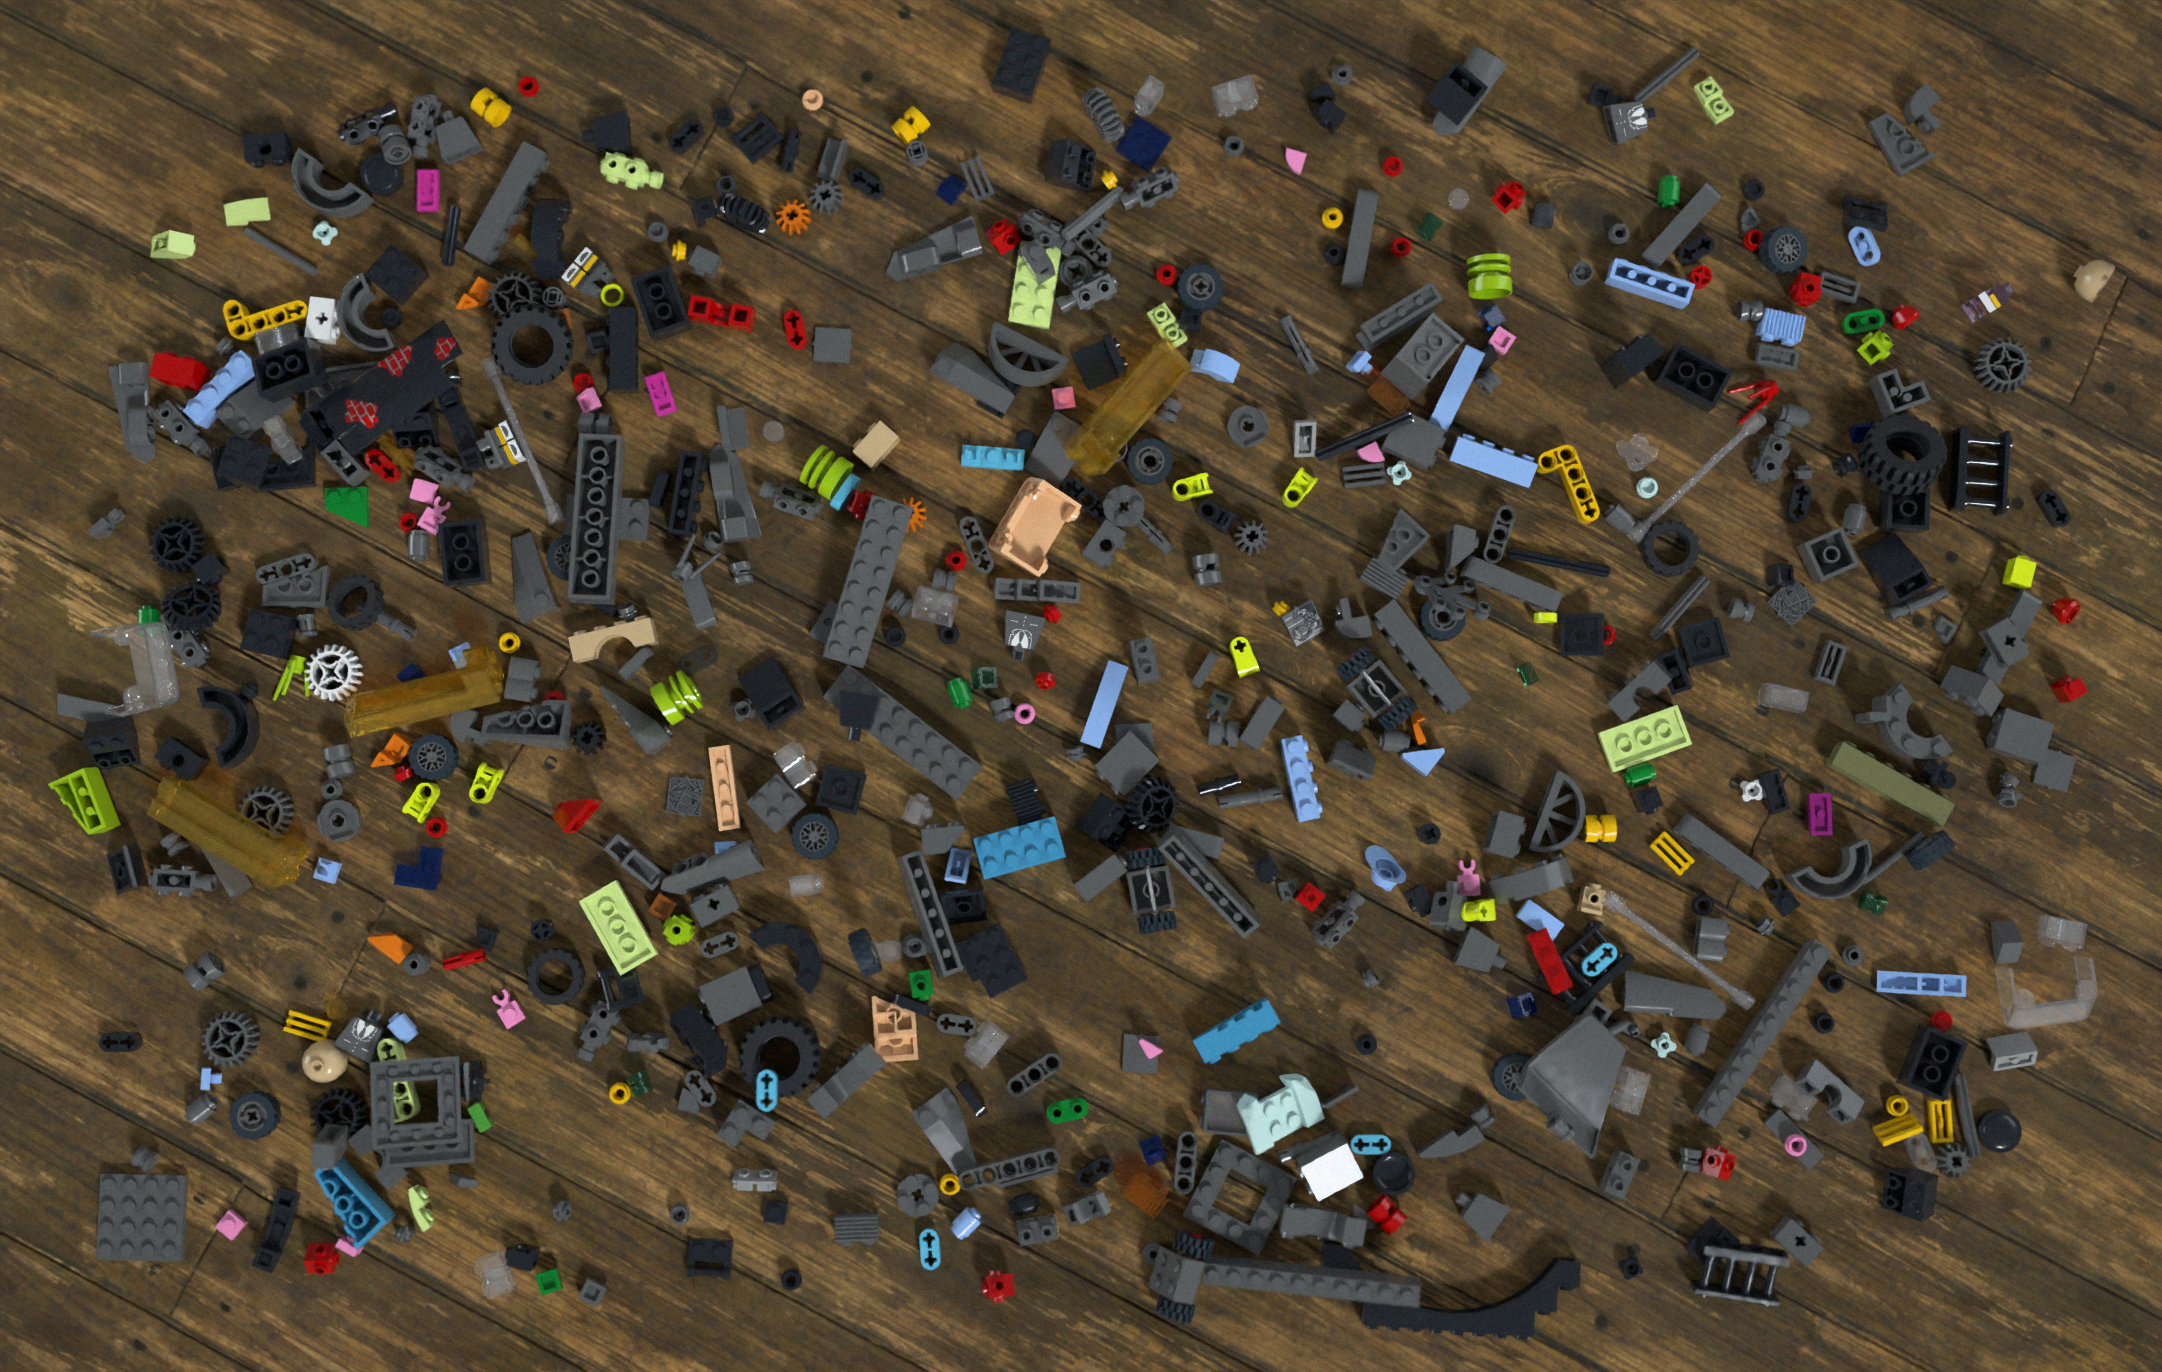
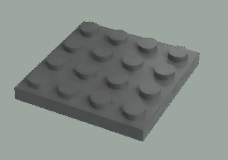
M101 1173L96 1260L184 1261L188 1174Z

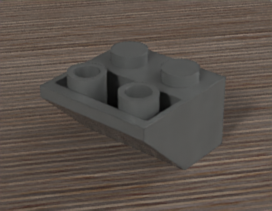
M961 822L947 823V827L940 828V824L926 825V829H921L923 855L947 853L966 831V826H961Z

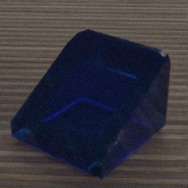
M950 174L939 185L936 194L952 206L965 191L967 185Z
M1496 304L1485 308L1478 314V317L1489 332L1506 321V318Z
M1875 421L1851 426L1849 428L1851 442H1863L1868 430Z
M411 663L399 672L396 677L408 688L413 689L425 680L427 675L419 665Z
M1532 992L1507 999L1513 1019L1523 1018L1538 1012Z
M1159 1135L1139 1142L1148 1166L1167 1159Z

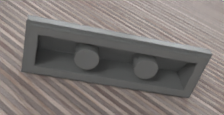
M58 693L57 714L91 722L122 718L125 707L66 694Z
M222 832L199 843L200 848L230 897H236L253 887L252 882Z

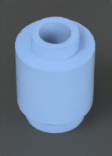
M397 1012L388 1020L390 1024L387 1027L400 1042L403 1041L407 1044L419 1034L416 1030V1025L405 1013L400 1015Z
M966 1207L952 1222L953 1225L950 1227L952 1232L960 1239L968 1237L981 1224V1214L974 1207L971 1209Z

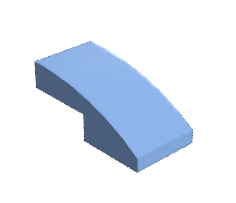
M1526 899L1515 915L1536 931L1546 927L1552 941H1554L1565 925L1529 899Z

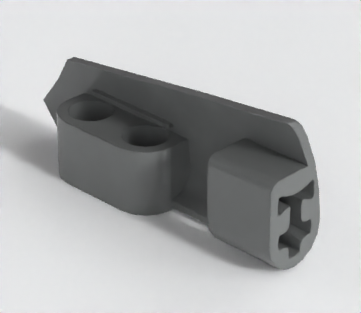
M1478 47L1471 49L1463 67L1487 85L1488 89L1458 126L1438 111L1432 123L1437 136L1456 134L1461 131L1506 69L1507 65Z
M970 216L894 252L886 274L895 281H900L936 271L944 264L983 254L973 217Z
M133 362L121 363L119 366H109L108 369L126 450L147 464L156 456L155 416L153 415L154 409L150 405L149 364Z
M717 444L709 453V466L714 498L717 503L722 542H734L761 537V529L738 455L732 451L726 452L723 446Z
M749 839L729 847V850L710 857L707 853L703 852L678 861L672 868V875L663 878L660 890L682 895L763 871L765 866L760 863V854Z
M1628 970L1624 971L1625 983H1622L1621 986L1622 1011L1718 1020L1727 1010L1713 990Z

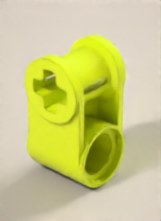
M1301 467L1283 493V504L1289 508L1296 507L1304 496L1309 493L1318 481V478H1313ZM1293 492L1297 495L1298 499L1291 501L1288 499L1287 494Z
M1201 473L1176 481L1171 490L1173 498L1177 501H1184L1213 494V490L1210 489L1207 480L1208 473ZM1184 486L1187 493L1185 495L1178 494L1176 487Z
M1244 637L1233 639L1229 648L1239 678L1260 672L1248 640ZM1236 641H1239L1240 644L1244 643L1243 652H1240L1239 649H1234V646L1237 645Z
M482 762L469 791L471 800L481 804L490 802L502 779L504 770L494 769L487 766V763ZM483 788L485 796L482 799H478L477 792Z
M433 782L419 784L404 805L402 812L411 814L417 818L418 822L422 823L428 817L431 808L440 795L439 786ZM427 786L431 789V795L429 797H427L424 793V790Z
M1494 899L1464 902L1461 905L1460 911L1462 919L1464 921L1496 920Z

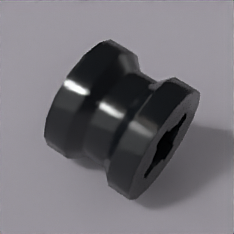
M1849 452L1843 454L1842 458L1832 460L1833 469L1840 478L1847 476L1848 472L1853 473L1858 470L1857 461Z
M1430 823L1422 825L1418 829L1417 835L1423 844L1431 845L1438 842L1441 832L1438 826Z
M547 919L537 920L532 924L530 933L535 940L544 941L554 935L555 927Z

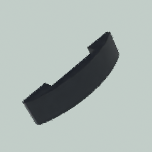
M457 388L446 391L437 399L443 415L446 416L465 473L486 466L483 453L476 443L478 441L477 434Z
M282 1185L279 1186L273 1203L274 1210L263 1242L256 1251L252 1263L253 1267L269 1273L274 1271L292 1230L301 1192Z

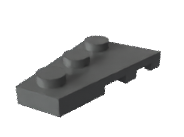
M1889 113L1867 124L1897 177L1936 157L1932 151H1927L1917 138L1914 139L1908 134L1906 128Z
M1400 508L1376 562L1391 576L1431 536Z
M326 565L320 567L319 570L304 572L297 577L286 578L264 585L262 606L264 608H327L330 567Z

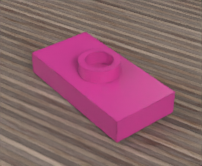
M438 169L417 170V211L439 212L440 171Z
M661 371L644 377L657 417L678 411L666 373Z

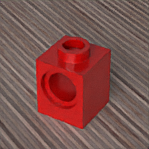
M1306 882L1294 899L1310 912H1313L1326 895L1311 883Z

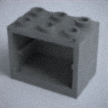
M1432 312L1380 374L1409 399L1413 400L1432 380L1464 339Z

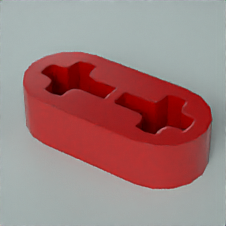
M790 310L784 316L787 340L792 349L802 350L807 345L804 320L798 311ZM795 315L797 319L799 318V320L796 321L797 328H793L792 323L788 322V320H791V316ZM795 332H798L799 337L803 338L799 345L792 342V340H795Z
M378 450L367 452L365 462L378 476L392 484L400 480L401 470L385 454ZM374 455L378 457V460L382 463L381 465L373 463L372 457ZM386 467L393 471V478L387 477L389 474L384 470Z

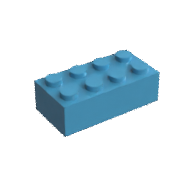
M1055 816L973 839L984 880L1066 857Z

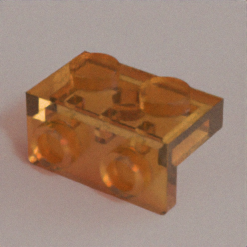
M1380 376L1367 390V393L1393 417L1403 414L1411 405L1409 399L1403 393H1399L1393 388L1394 386L1391 382Z

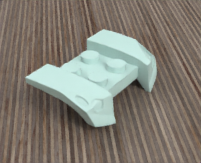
M1299 1074L1280 1075V1080L1286 1087L1259 1101L1245 1093L1236 1104L1256 1155L1273 1147V1142L1303 1126L1310 1127L1325 1119L1317 1094L1306 1077Z

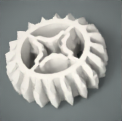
M333 644L332 648L329 645H325L324 651L320 648L317 649L318 656L315 654L310 655L313 662H306L310 666V670L305 669L304 672L310 674L305 680L312 682L308 687L309 689H315V695L321 694V699L326 700L329 698L330 701H335L336 698L343 700L344 695L350 697V690L357 691L354 685L355 683L361 684L357 677L363 676L362 672H358V669L363 666L362 664H356L359 657L353 656L354 651H347V647L341 646L339 648L338 645ZM333 656L341 657L338 661H335L333 664L325 662L328 658ZM346 667H348V677L344 673ZM320 668H321L322 671H323V676H322L321 679H320ZM331 669H335L334 672L338 677L333 676V672H331ZM335 681L343 684L337 689L329 690L327 688Z

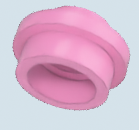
M1028 703L1019 704L1014 711L1015 719L1021 724L1030 723L1035 717L1034 708ZM1027 710L1029 715L1024 718L1021 716V711Z
M1792 1134L1786 1138L1784 1146L1789 1154L1799 1156L1805 1152L1807 1144L1802 1136ZM1794 1141H1797L1798 1146L1797 1148L1793 1149L1792 1143Z

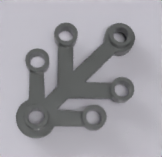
M1447 571L1443 577L1432 579L1423 575L1415 578V590L1419 594L1427 595L1432 602L1433 608L1437 611H1443L1447 604L1452 612V616L1455 619L1461 620L1466 614V609L1457 605V602L1473 609V616L1479 620H1486L1491 612L1489 603L1485 601L1476 603L1458 595L1473 593L1476 584L1471 580H1465L1463 585L1442 588L1439 585L1454 584L1457 576L1453 572Z

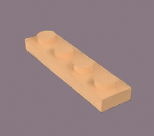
M725 745L708 748L719 831L741 828L731 746Z

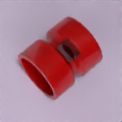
M1383 1194L1368 1208L1366 1213L1375 1222L1379 1221V1227L1387 1235H1390L1405 1222L1407 1215L1399 1207H1394L1395 1203L1387 1194Z

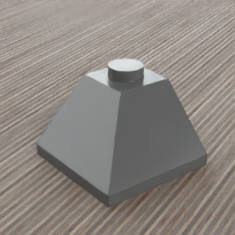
M1455 524L1448 530L1444 571L1451 570L1471 554L1474 548L1477 549L1479 536H1476V530Z

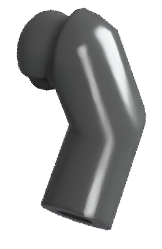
M1621 1019L1607 1026V1029L1613 1035L1624 1032L1631 1037H1637L1640 1034L1639 1026L1627 1019Z

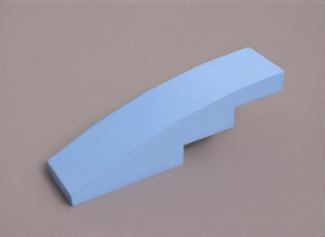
M1466 344L1429 420L1430 423L1446 430V432L1448 431L1483 360L1484 352Z
M1108 661L1080 742L1097 748L1101 747L1128 666Z
M1877 970L1876 992L1966 997V975Z

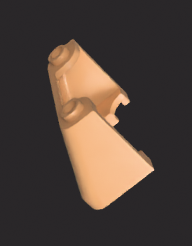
M1029 477L1021 486L988 543V547L1033 575L1040 577L1048 568V561L1044 556L1063 524L1077 519L1082 505L1045 480Z

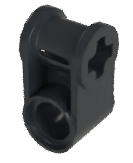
M1212 501L1202 502L1197 509V516L1201 521L1224 535L1229 534L1228 530L1233 521L1238 519L1237 515ZM1202 507H1210L1212 515L1204 516Z

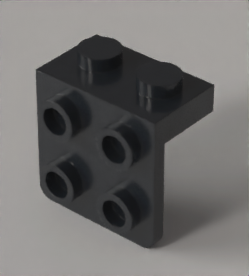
M1111 333L1103 335L1102 341L1080 349L1073 354L1075 363L1088 390H1093L1126 376L1127 361L1124 356L1120 357L1118 352L1120 345L1116 337L1112 338Z

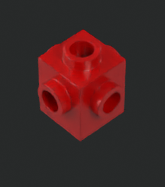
M1512 179L1507 184L1502 182L1495 190L1497 194L1491 201L1504 214H1507L1513 208L1517 210L1525 202L1522 198L1527 192L1522 184Z
M1005 218L997 221L993 227L985 232L994 249L1001 255L1014 249L1022 241L1018 235L1020 230L1014 222L1009 223Z
M1804 272L1800 273L1795 278V282L1793 281L1790 286L1789 294H1792L1790 301L1796 302V305L1801 307L1811 306L1818 301L1822 294V288H1820L1822 277Z
M853 489L846 509L855 513V518L863 521L871 495L876 494L866 489L864 493Z
M1716 1145L1715 1149L1707 1147L1702 1155L1700 1172L1729 1181L1730 1174L1735 1167L1734 1160L1736 1156L1729 1154V1149Z
M308 1243L303 1260L308 1274L322 1275L334 1273L336 1265L340 1262V1252L337 1251L334 1243Z
M1002 1270L989 1272L990 1276L984 1277V1281L981 1282L982 1294L986 1295V1299H992V1303L1003 1302L1005 1297L1015 1295L1012 1273L1002 1274ZM996 1283L999 1285V1290L995 1287Z

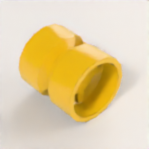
M488 88L481 89L471 102V109L478 115L484 116V119L493 127L500 126L507 119L511 111V107L502 99H498V96Z
M911 106L904 113V119L899 118L891 127L896 135L909 145L918 139V133L923 134L931 125L918 109Z
M1585 815L1581 828L1583 841L1597 842L1600 839L1602 842H1615L1617 836L1615 816L1601 815L1598 818L1596 815Z

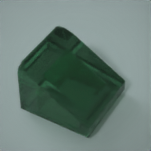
M1531 662L1517 668L1524 686L1527 687L1539 681Z
M996 667L971 669L972 689L997 688Z

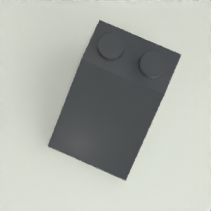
M255 380L228 399L215 415L238 437L257 443L296 401L290 396L272 403L260 397Z
M1055 411L1027 460L1024 469L1060 489L1063 481L1091 438V432Z
M1342 739L1341 742L1335 741L1326 765L1363 782L1371 780L1376 758L1372 756L1373 752L1364 748L1360 750L1353 748L1354 744L1345 739Z

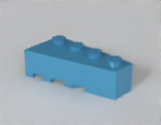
M1264 997L1196 1036L1192 1041L1204 1062L1212 1064L1221 1059L1220 1055L1225 1052L1231 1053L1240 1048V1044L1246 1041L1247 1043L1258 1037V1034L1275 1028L1280 1023V1020L1269 1001Z
M343 1157L340 1158L334 1169L323 1170L318 1168L314 1172L327 1197H330L335 1206L333 1207L334 1211L345 1224L343 1227L347 1234L350 1233L353 1238L356 1250L367 1244L396 1216L392 1209Z

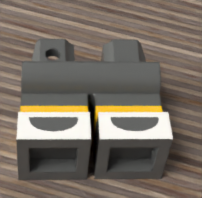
M585 247L575 259V263L578 266L572 263L561 278L584 296L588 295L597 299L602 290L595 284L599 279L608 284L614 278V275L608 269L609 267L605 262Z
M507 421L498 424L499 426L492 430L485 431V436L476 441L481 452L492 449L493 455L485 458V462L490 470L499 467L506 469L527 460L511 424Z
M1056 1214L1037 1217V1221H1035V1217L1016 1221L1020 1246L1057 1240L1059 1238Z

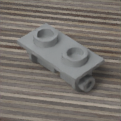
M735 1169L732 1179L733 1188H737V1191H753V1184H757V1191L772 1192V1190L777 1188V1181L775 1180L778 1171L770 1169Z

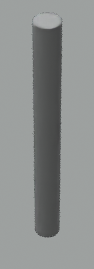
M249 227L244 230V235L311 275L315 276L318 273L316 267Z
M1922 832L1917 833L1867 873L1865 882L1858 889H1861L1926 838Z

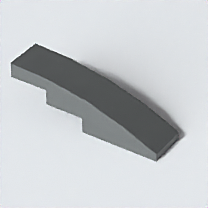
M994 578L993 599L1079 604L1080 583L1042 579Z

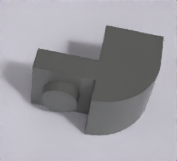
M1928 83L1907 100L1903 115L1908 126L1915 121L1918 128L1929 136L1942 124L1929 110L1940 97Z
M1348 598L1339 599L1337 601L1338 605H1335L1337 618L1340 617L1341 620L1333 623L1338 634L1349 640H1359L1373 636L1369 616L1352 618Z
M456 704L450 719V729L453 736L464 744H469L471 740V742L483 746L484 743L491 744L493 741L481 738V731L475 729L481 713Z
M1099 1190L1081 1196L1062 1206L1070 1226L1081 1225L1093 1217L1104 1216L1111 1212L1107 1197L1103 1192H1099Z

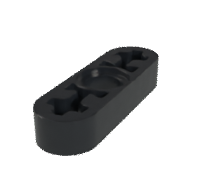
M1068 477L1063 481V493L1081 504V508L1087 514L1103 524L1107 518L1104 516L1099 518V512L1096 509L1093 512L1090 510L1094 508L1098 501L1100 504L1097 507L1103 511L1104 501L1075 477ZM1067 483H1076L1075 489L1079 492L1081 488L1084 489L1077 499L1074 498L1077 495L1076 492L1073 490L1067 491ZM1082 496H1092L1093 503L1089 506L1083 505L1081 503Z

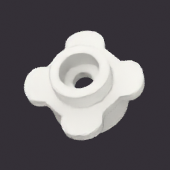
M1754 780L1753 782L1743 781L1740 784V787L1743 789L1742 799L1744 801L1762 799V787L1759 784V780Z

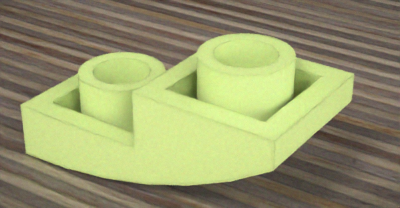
M1711 76L1693 87L1701 105L1715 125L1733 115L1734 110L1722 96L1723 90Z
M268 198L241 200L224 205L227 226L248 225L249 221L270 220Z
M1165 303L1147 313L1170 351L1188 340L1185 333L1178 329V323Z
M417 1184L409 1189V1199L415 1219L422 1231L425 1232L434 1226L436 1222L434 1221L433 1213L424 1207L430 1202L429 1194L424 1187H420Z

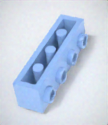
M1617 258L1610 264L1604 284L1679 309H1683L1689 304L1695 284L1685 279L1675 278L1667 273L1657 272L1646 266L1636 265L1625 259Z
M242 350L234 353L230 357L229 362L217 370L215 377L202 386L201 392L187 402L186 408L183 411L196 424L208 429L218 418L215 413L225 402L251 384L255 379L251 362L252 357Z
M1463 434L1462 437L1457 436L1449 457L1450 461L1527 488L1530 487L1538 466L1534 462L1535 458L1525 454L1521 458L1514 455L1515 451L1503 447L1502 451L1494 448L1495 444L1483 440L1482 444L1474 441L1475 437L1468 434Z
M1302 735L1279 740L1297 822L1320 818L1319 813H1322V806L1320 800L1316 801L1315 797L1318 788L1316 781L1312 780L1310 772H1313L1311 759L1307 760L1306 752L1309 751L1307 740L1303 739Z

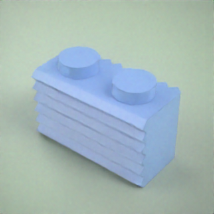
M1765 308L1763 309L1762 319L1758 322L1755 336H1760L1761 340L1766 342L1778 340L1782 341L1781 344L1784 346H1794V344H1798L1802 339L1806 317Z

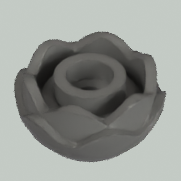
M912 933L905 937L902 948L906 956L911 959H920L927 954L928 950L922 934Z

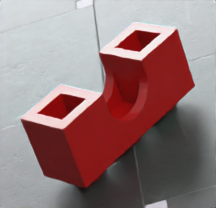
M692 295L687 315L691 321L752 333L756 312L753 307L732 303V306L716 303L710 298Z

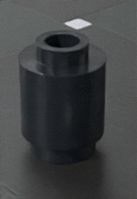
M1032 1191L1014 1196L1012 1200H1008L1012 1217L1018 1216L1019 1218L1038 1212L1037 1207L1041 1206L1038 1195H1033Z

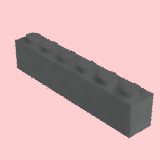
M525 141L522 142L463 248L468 254L489 265L498 258L502 243L508 240L512 225L518 222L522 207H526L532 189H536L542 171H546L549 166L550 158L544 151Z
M1395 599L1372 616L1374 619L1372 622L1379 631H1384L1387 635L1385 637L1386 641L1391 647L1395 646L1398 649L1400 659L1405 664L1409 663L1414 677L1418 681L1420 679L1426 685L1424 687L1425 691L1430 697L1434 696L1437 699V706L1444 714L1446 712L1448 715L1453 714L1472 699Z
M1176 827L1159 840L1158 849L1243 938L1260 926V915Z
M922 850L896 858L937 978L963 970Z

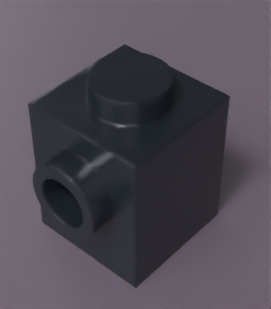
M213 552L191 566L195 572L193 573L195 579L200 584L203 583L209 586L219 584L223 581V577L231 572L221 556Z
M1649 786L1630 793L1637 813L1645 812L1646 815L1658 812V807L1663 806L1656 786Z
M1270 854L1250 864L1260 883L1266 882V884H1269L1278 879L1276 875L1280 871Z

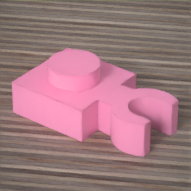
M439 496L434 501V509L427 507L417 523V526L435 536L438 533V523H444L446 520V516L442 515V513L450 508V502L445 507L438 505L441 499Z
M1463 860L1458 862V867L1463 875H1457L1459 895H1481L1479 874H1473L1476 865L1474 860H1470L1469 868L1464 867Z
M504 989L502 990L505 996L503 1000H500L497 994L492 996L496 1004L502 1007L497 1010V1013L506 1028L509 1029L526 1019L527 1016L517 1000L510 1001V992Z

